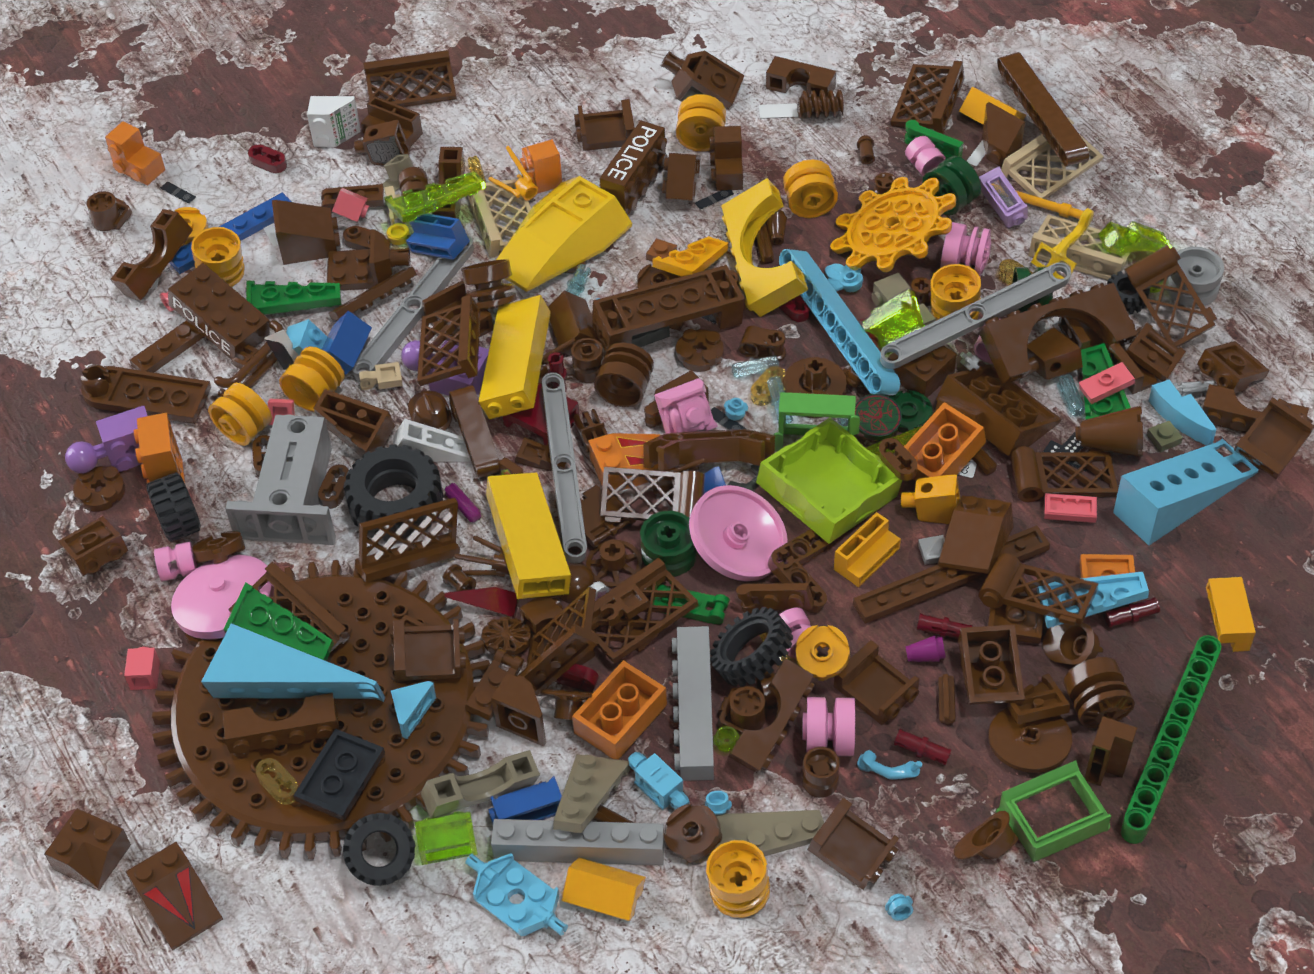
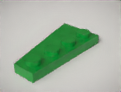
M246 280V300L264 315L342 305L340 283L310 282L307 286H301L298 282H288V285H276L275 281H266L265 285L255 284V281Z
M1105 343L1081 350L1083 380L1114 366ZM1124 389L1093 404L1084 395L1085 419L1131 408Z
M245 582L223 629L226 633L230 624H234L324 661H327L334 645L332 639L308 623L303 622L287 609L273 602L271 598L260 593L247 582Z

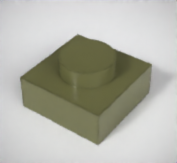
M1170 421L1151 427L1147 431L1148 438L1159 452L1182 444L1183 437Z

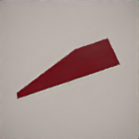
M498 587L447 592L444 596L445 598L514 617L517 604L515 592Z

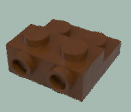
M1236 341L1205 349L1197 363L1200 371L1213 378L1218 386L1232 389L1235 393L1246 390L1250 382L1266 378L1270 371Z
M104 516L58 541L62 550L69 556L74 567L82 576L97 572L102 565L120 559L124 553L129 551L121 534Z

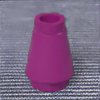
M934 635L905 646L908 662H940L939 659L946 658L942 637L935 638Z

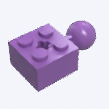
M419 340L407 343L401 353L403 364L413 371H418ZM455 345L449 352L453 353L459 346ZM479 347L478 376L468 379L465 373L430 383L429 389L449 396V391L473 385L478 396L482 387L489 349ZM432 353L427 359L430 360L435 354ZM444 356L437 364L441 365L447 357ZM454 361L447 369L458 366V362ZM432 368L427 375L432 374L436 369Z
M141 406L96 421L103 443L95 446L83 441L73 443L65 454L67 466L74 472L86 473L96 466L98 459L106 456L109 457L111 465L116 467L118 472L143 464L137 461L135 449L139 448V444H136L133 430L138 429L137 418L148 416L145 407Z

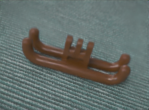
M275 320L269 322V327L275 333L284 330L279 322ZM267 342L259 350L246 345L243 348L244 352L240 351L237 354L238 358L235 357L231 361L240 370L231 378L217 376L214 379V383L217 386L229 388L236 382L241 383L249 375L242 384L252 388L277 361L273 352L267 357L272 351ZM225 389L218 391L219 397H223Z

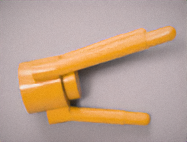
M506 146L507 152L523 177L520 174L517 175L516 189L493 177H489L488 180L512 193L516 198L522 197L524 200L529 201L537 195L538 187L532 182L533 179L527 174L512 149Z

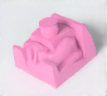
M695 379L654 395L666 434L695 432L698 430L708 431L718 427L713 419L704 393L706 388L701 379Z

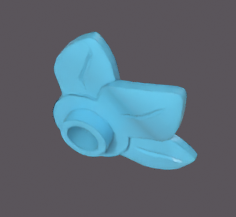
M831 264L825 268L827 280L836 291L844 289L847 292H855L862 287L863 276L861 268L852 270L847 265L843 266L841 264Z

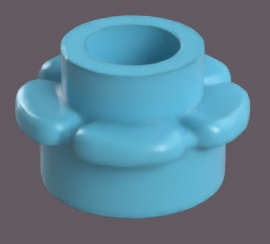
M732 398L724 404L726 416L731 420L742 419L745 416V411H748L747 403L743 402L740 398Z
M712 791L706 796L705 806L709 807L715 815L725 814L727 810L731 809L732 802L729 801L728 795L724 791Z
M895 894L889 898L885 905V910L896 921L907 919L913 913V900L910 896L905 897L903 894Z

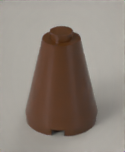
M1136 406L1080 421V426H1075L1076 441H1081V446L1143 457L1142 407Z

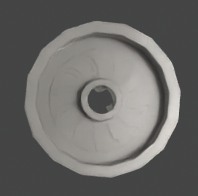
M1187 247L1179 250L1178 254L1181 259L1177 261L1203 305H1209L1217 298L1224 273L1222 259L1212 250L1203 247ZM1178 273L1168 277L1166 286L1180 288L1182 280ZM1184 285V286H1183V290L1188 291V289H1187L1186 286ZM1167 290L1171 298L1176 301L1178 293ZM1181 294L1179 304L1192 307L1194 302L1192 296Z

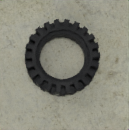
M762 607L761 610L755 608L752 610V614L748 611L743 613V619L736 617L734 619L735 624L733 626L728 624L725 627L727 632H720L718 635L720 640L714 641V649L710 651L712 656L710 661L728 684L731 683L732 686L739 684L740 687L745 686L746 682L749 685L754 684L756 677L762 680L765 678L764 673L766 671L769 674L775 671L772 668L774 664L780 666L782 663L780 657H787L789 652L786 649L792 647V630L772 608H769V610L766 607ZM768 633L765 641L757 650L741 660L734 661L738 652L745 644L758 635Z

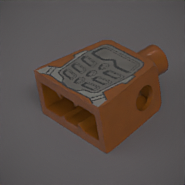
M399 120L368 126L363 140H355L354 142L355 152L357 154L367 153L373 165H385L396 155H410L411 151Z

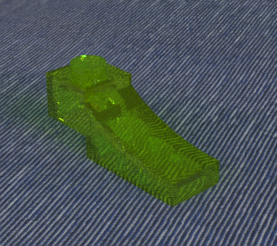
M1110 221L1098 234L1102 241L1103 249L1110 254L1115 253L1120 256L1137 251L1155 252L1166 245L1172 248L1164 232L1134 221L1127 227Z

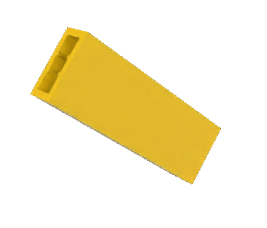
M541 295L502 305L497 309L479 397V404L489 419L534 408L551 313Z
M537 472L488 476L486 497L517 599L569 594L571 573Z

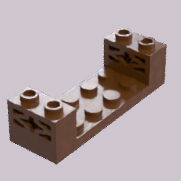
M724 265L593 300L592 326L606 352L608 347L615 343L625 342L632 344L633 335L710 314L713 315L720 330L742 324L745 298L728 266Z

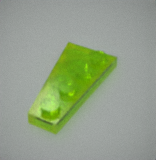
M474 171L446 179V184L443 185L428 184L425 185V190L413 193L412 189L403 191L404 196L393 198L392 195L384 197V200L391 211L405 223L414 221L417 217L426 213L435 212L438 208L447 204H454L461 198L475 195L480 190L485 189L486 186L484 180Z

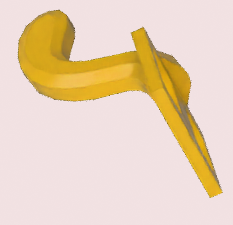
M1089 208L1085 209L1074 230L1057 246L1051 248L1041 242L1031 263L1037 267H1048L1064 261L1071 266L1072 275L1077 263L1066 257L1067 250L1087 230L1092 221L1094 211ZM1041 249L1051 253V259L1047 266L1037 261V256ZM1056 271L1053 273L1055 278L1064 279Z

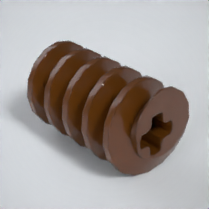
M814 90L811 91L809 97L806 91H802L801 97L798 96L799 119H802L804 112H806L808 119L811 118L812 112L815 113L816 118L820 117L821 112L824 113L825 118H828L830 112L833 113L834 118H837L839 111H841L843 116L844 102L841 90H837L836 96H834L832 90L828 91L827 96H825L823 90H820L818 97Z

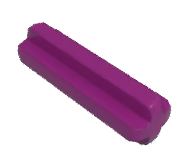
M451 483L445 487L446 496L449 499L455 498L458 501V509L471 523L480 520L481 511L457 484Z

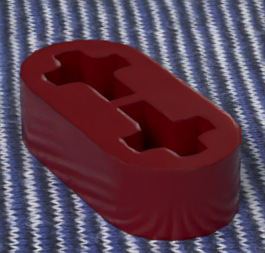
M261 144L254 145L248 150L250 163L271 173H281L287 168L285 155L277 150Z
M801 295L779 306L786 315L796 322H804L810 317L811 309Z
M574 664L554 682L583 691H593L599 675L589 667Z

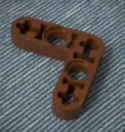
M812 529L775 549L768 560V567L781 583H794L791 580L793 576L801 578L803 583H808L813 599L816 598L818 601L814 600L812 610L806 611L818 613L826 604L827 595L804 569L802 564L825 551L828 543ZM813 539L818 540L814 542L811 546V542ZM793 547H801L805 551V555L797 554ZM786 556L788 557L785 563H783V562L778 563V562L776 561V560L782 561V560H784V559L786 558Z

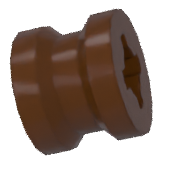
M886 172L876 175L874 179V192L876 194L888 192L896 177Z

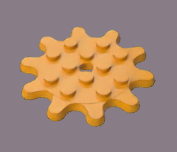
M906 177L897 178L893 181L891 189L884 194H876L871 190L863 192L859 196L862 207L855 213L842 214L836 219V225L843 230H847V232L842 237L835 239L830 247L837 254L853 251L846 260V265L852 270L860 269L867 262L877 261V267L882 272H889L893 269L899 257L911 254L918 259L924 258L928 254L927 242L929 238L934 235L948 234L952 230L951 219L940 216L955 207L956 196L948 193L935 197V193L939 190L937 178H930L916 188L909 187V181Z

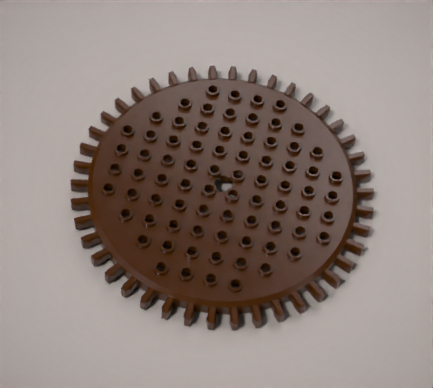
M333 560L331 575L319 576L315 563L309 562L307 569L309 577L296 580L295 574L290 567L285 568V573L338 620L351 636L344 644L340 643L329 654L327 662L377 681L385 696L384 702L378 699L335 698L339 726H344L341 731L381 746L385 750V755L345 821L293 801V795L329 738H318L299 744L289 743L278 745L271 749L260 748L249 750L246 753L230 754L225 737H219L224 733L223 711L251 707L254 713L262 719L280 721L294 715L301 708L305 699L269 698L267 701L261 702L263 698H213L201 681L214 657L212 655L216 654L223 638L201 639L185 633L187 642L195 647L191 654L173 649L171 653L174 662L184 665L182 671L163 669L161 673L164 682L176 684L175 690H156L155 692L158 704H172L171 710L152 712L155 725L171 724L172 730L154 733L152 736L156 747L174 743L175 749L156 756L161 768L180 761L182 767L164 776L169 787L186 779L191 783L176 794L182 806L198 795L203 799L191 810L197 822L203 819L210 811L215 810L219 814L209 825L212 833L217 836L231 821L237 825L231 834L233 844L239 847L247 833L252 831L258 834L254 846L259 854H263L269 839L272 837L281 839L279 851L282 858L288 859L293 841H305L304 849L308 859H314L317 851L316 842L330 840L329 845L334 857H339L342 850L340 839L345 838L349 829L359 819L376 813L391 814L396 816V818L399 817L412 830L415 826L409 810L419 804L428 813L421 796V791L427 780L447 775L449 772L457 776L469 775L468 766L457 760L460 754L479 759L481 756L480 746L467 742L469 734L488 737L489 729L488 724L473 722L475 714L466 711L465 705L479 683L474 682L473 677L484 675L490 666V662L485 660L470 664L469 658L485 653L484 643L480 640L466 646L460 644V652H465L466 668L461 669V678L395 681L394 640L390 637V632L393 630V620H401L406 614L427 626L452 625L453 619L460 620L463 618L462 609L459 605L444 615L439 612L447 604V598L444 597L445 593L443 591L430 602L423 599L429 592L428 581L423 579L412 592L405 589L409 583L407 571L401 572L394 584L385 581L387 576L365 582L355 566L353 575H341L342 570L338 560ZM290 601L278 602L279 606L292 613V603ZM398 611H404L402 614H397ZM361 613H367L365 616H359ZM299 618L303 622H306L309 625H311L310 619ZM472 622L462 626L464 627L465 639L476 634ZM384 627H385L384 630L378 631V628H384ZM360 644H366V646L362 648L358 647ZM341 661H346L343 665L339 664ZM430 681L434 684L436 699L420 720L421 723L405 739L402 737L396 710H394L395 706L391 690ZM225 700H230L229 703L222 704ZM434 704H441L437 708L432 707ZM358 708L364 709L361 712H355ZM281 713H287L284 717H279ZM204 718H210L208 721L202 722ZM376 724H383L379 728L374 727ZM434 737H440L437 741L432 740ZM395 739H401V742L393 743ZM317 744H324L321 748H315ZM280 746H284V749L277 750ZM201 751H207L204 755H199ZM414 755H420L418 759H412ZM297 762H303L301 766H295ZM260 764H264V766H263L262 768H260V769H257V768H256V767H258ZM219 767H225L222 771H216ZM394 773L401 774L399 777H392ZM277 780H282V783H281V784H279V785H275V784H274L275 781H277ZM239 782L243 783L242 786L235 787ZM375 791L381 792L377 796H372V793ZM255 799H262L259 803H253ZM379 832L386 843L391 841L390 835ZM367 839L363 842L362 851L367 849Z

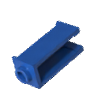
M555 776L547 783L545 781L499 796L495 800L493 796L490 797L492 808L488 809L492 825L494 819L545 820L554 817L562 797Z

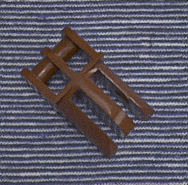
M595 409L591 410L592 419L588 411L582 412L583 423L578 414L573 415V420L581 436L582 446L585 447L587 453H589L588 440L608 434L604 422L601 423Z

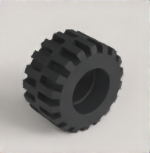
M177 472L147 483V492L162 530L170 542L200 531L201 524L182 477Z
M384 813L367 815L354 823L345 836L343 844L345 864L352 875L366 884L374 886L391 884L401 879L412 866L416 847L413 834L406 824L396 818V816ZM375 832H383L390 835L396 844V854L393 860L381 867L370 865L362 854L364 840Z

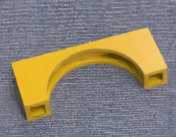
M767 178L721 205L724 214L722 220L728 229L726 235L732 244L730 250L737 262L735 269L741 277L740 287L746 295L745 305L750 311H754L759 317H762L806 292L808 287L804 274L792 261L774 268L755 267L752 262V247L758 231L769 217L784 207L780 192Z

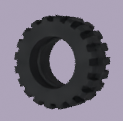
M394 444L389 445L388 448L381 446L375 448V451L372 453L368 451L362 455L363 459L355 461L352 465L353 469H349L347 472L346 481L344 482L349 514L354 525L358 526V528L359 523L440 502L444 498L440 473L432 458L425 455L423 451L419 449L412 450L411 446L406 445L397 447ZM406 485L414 488L409 495L399 500L382 501L374 498L378 492L389 486ZM427 515L420 516L414 524L419 526L426 519ZM404 522L395 523L390 530L396 532ZM410 527L402 537L406 539L415 529ZM380 529L369 530L367 534L369 533L370 537L373 538ZM386 533L383 540L388 541L392 536Z

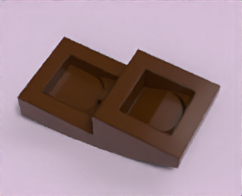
M524 437L515 462L534 468L552 470L549 442L546 446ZM560 462L557 464V467L564 470L567 462Z

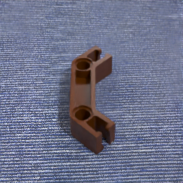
M749 429L667 433L643 443L644 467L651 469L654 465L658 464V471H668L678 465L688 464L703 458L706 459L705 463L741 461L760 466L763 460L775 453V435Z

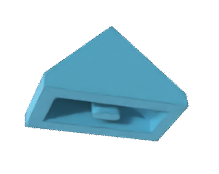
M430 681L391 690L401 734L405 739L410 736L436 699L434 684Z

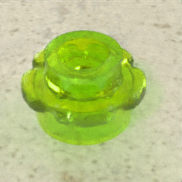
M723 726L714 735L713 743L715 746H718L719 751L729 752L733 749L739 734L733 727Z

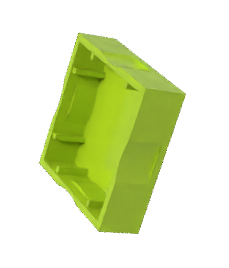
M829 417L806 432L795 443L783 447L760 463L756 483L830 544L896 498L902 480L894 475L878 455L867 450L852 434Z

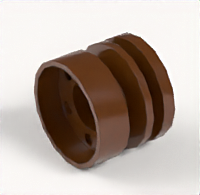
M509 259L487 261L461 268L464 285H475L476 288L468 291L466 296L471 294L472 297H478L474 301L479 309H494L517 300L516 293H505V291L515 288L514 283H503L502 280L512 275Z
M623 342L609 346L594 381L595 391L603 400L614 406L634 407L640 404L654 369L652 357L643 348L634 344Z
M1110 657L1089 659L1072 668L1064 677V686L1071 701L1074 702L1073 707L1078 714L1077 716L1082 726L1099 728L1102 717L1120 721L1134 709L1135 701L1127 684L1124 683V677L1115 659Z

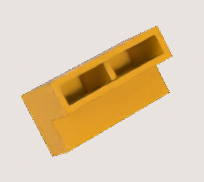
M971 87L959 112L983 125L986 104L988 102L1023 121L1026 117V114L975 87Z
M876 512L835 551L834 570L858 588L900 549L901 538L888 530L889 520Z
M1242 577L1208 579L1206 591L1218 640L1221 643H1231L1233 652L1250 651L1256 631Z
M579 857L568 867L561 901L630 921L635 914L637 900L643 893L646 877Z

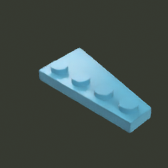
M1143 572L1080 578L1098 583V590L1085 617L1146 599L1149 595V589ZM1058 582L1048 584L1051 589L1063 586ZM1042 586L1037 587L1038 594L1046 592ZM1080 588L1074 590L1077 596L1087 594L1089 590ZM1068 592L1057 596L1060 602L1071 599ZM1051 598L1040 601L1045 606L1054 604ZM1077 605L1065 608L1068 612L1079 614L1080 611ZM1044 615L1047 628L1064 624L1059 622L1058 618Z

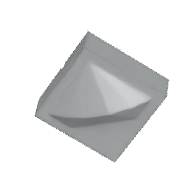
M944 535L918 539V547L925 565L938 563L945 541Z

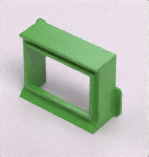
M780 392L778 432L774 433L775 451L783 448L784 434L805 435L806 432L817 426L786 424V415L848 418V426L842 427L853 436L858 434L860 418L855 415L856 396Z
M1076 760L1003 791L1000 806L996 813L999 811L1009 813V826L1017 835L1033 862L1110 829L1111 815L1106 812L1079 771ZM1069 780L1087 807L1090 815L1037 838L1016 803Z

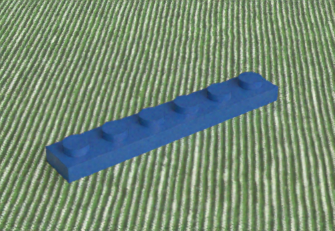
M282 192L219 227L232 230L242 241L274 223L272 200L292 201ZM192 242L181 247L169 262L179 274L195 267L191 250Z

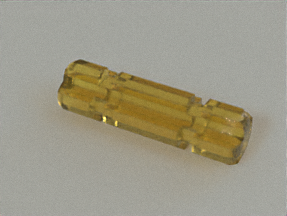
M476 155L468 157L467 161L472 178H477L478 183H487L479 157Z

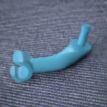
M870 750L860 755L857 762L860 770L865 772L873 771L891 780L916 777L919 775L920 768L922 767L921 761H909L897 767H887L876 762L877 757Z

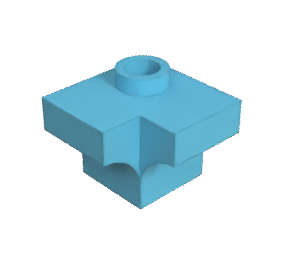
M309 319L289 326L286 331L293 344L292 349L299 355L304 348L309 346L322 349L327 339V336Z

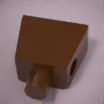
M1054 327L1027 344L1028 360L1032 369L1027 375L1037 372L1044 379L1050 380L1083 367L1081 348Z

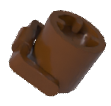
M101 191L94 193L86 202L94 228L100 231L120 229L132 214V210L126 202L116 198L110 192Z
M749 686L731 689L728 697H724L719 708L718 726L738 736L744 730H760L765 724L766 718L765 698L762 692ZM729 713L731 723L724 720L725 717L729 715Z

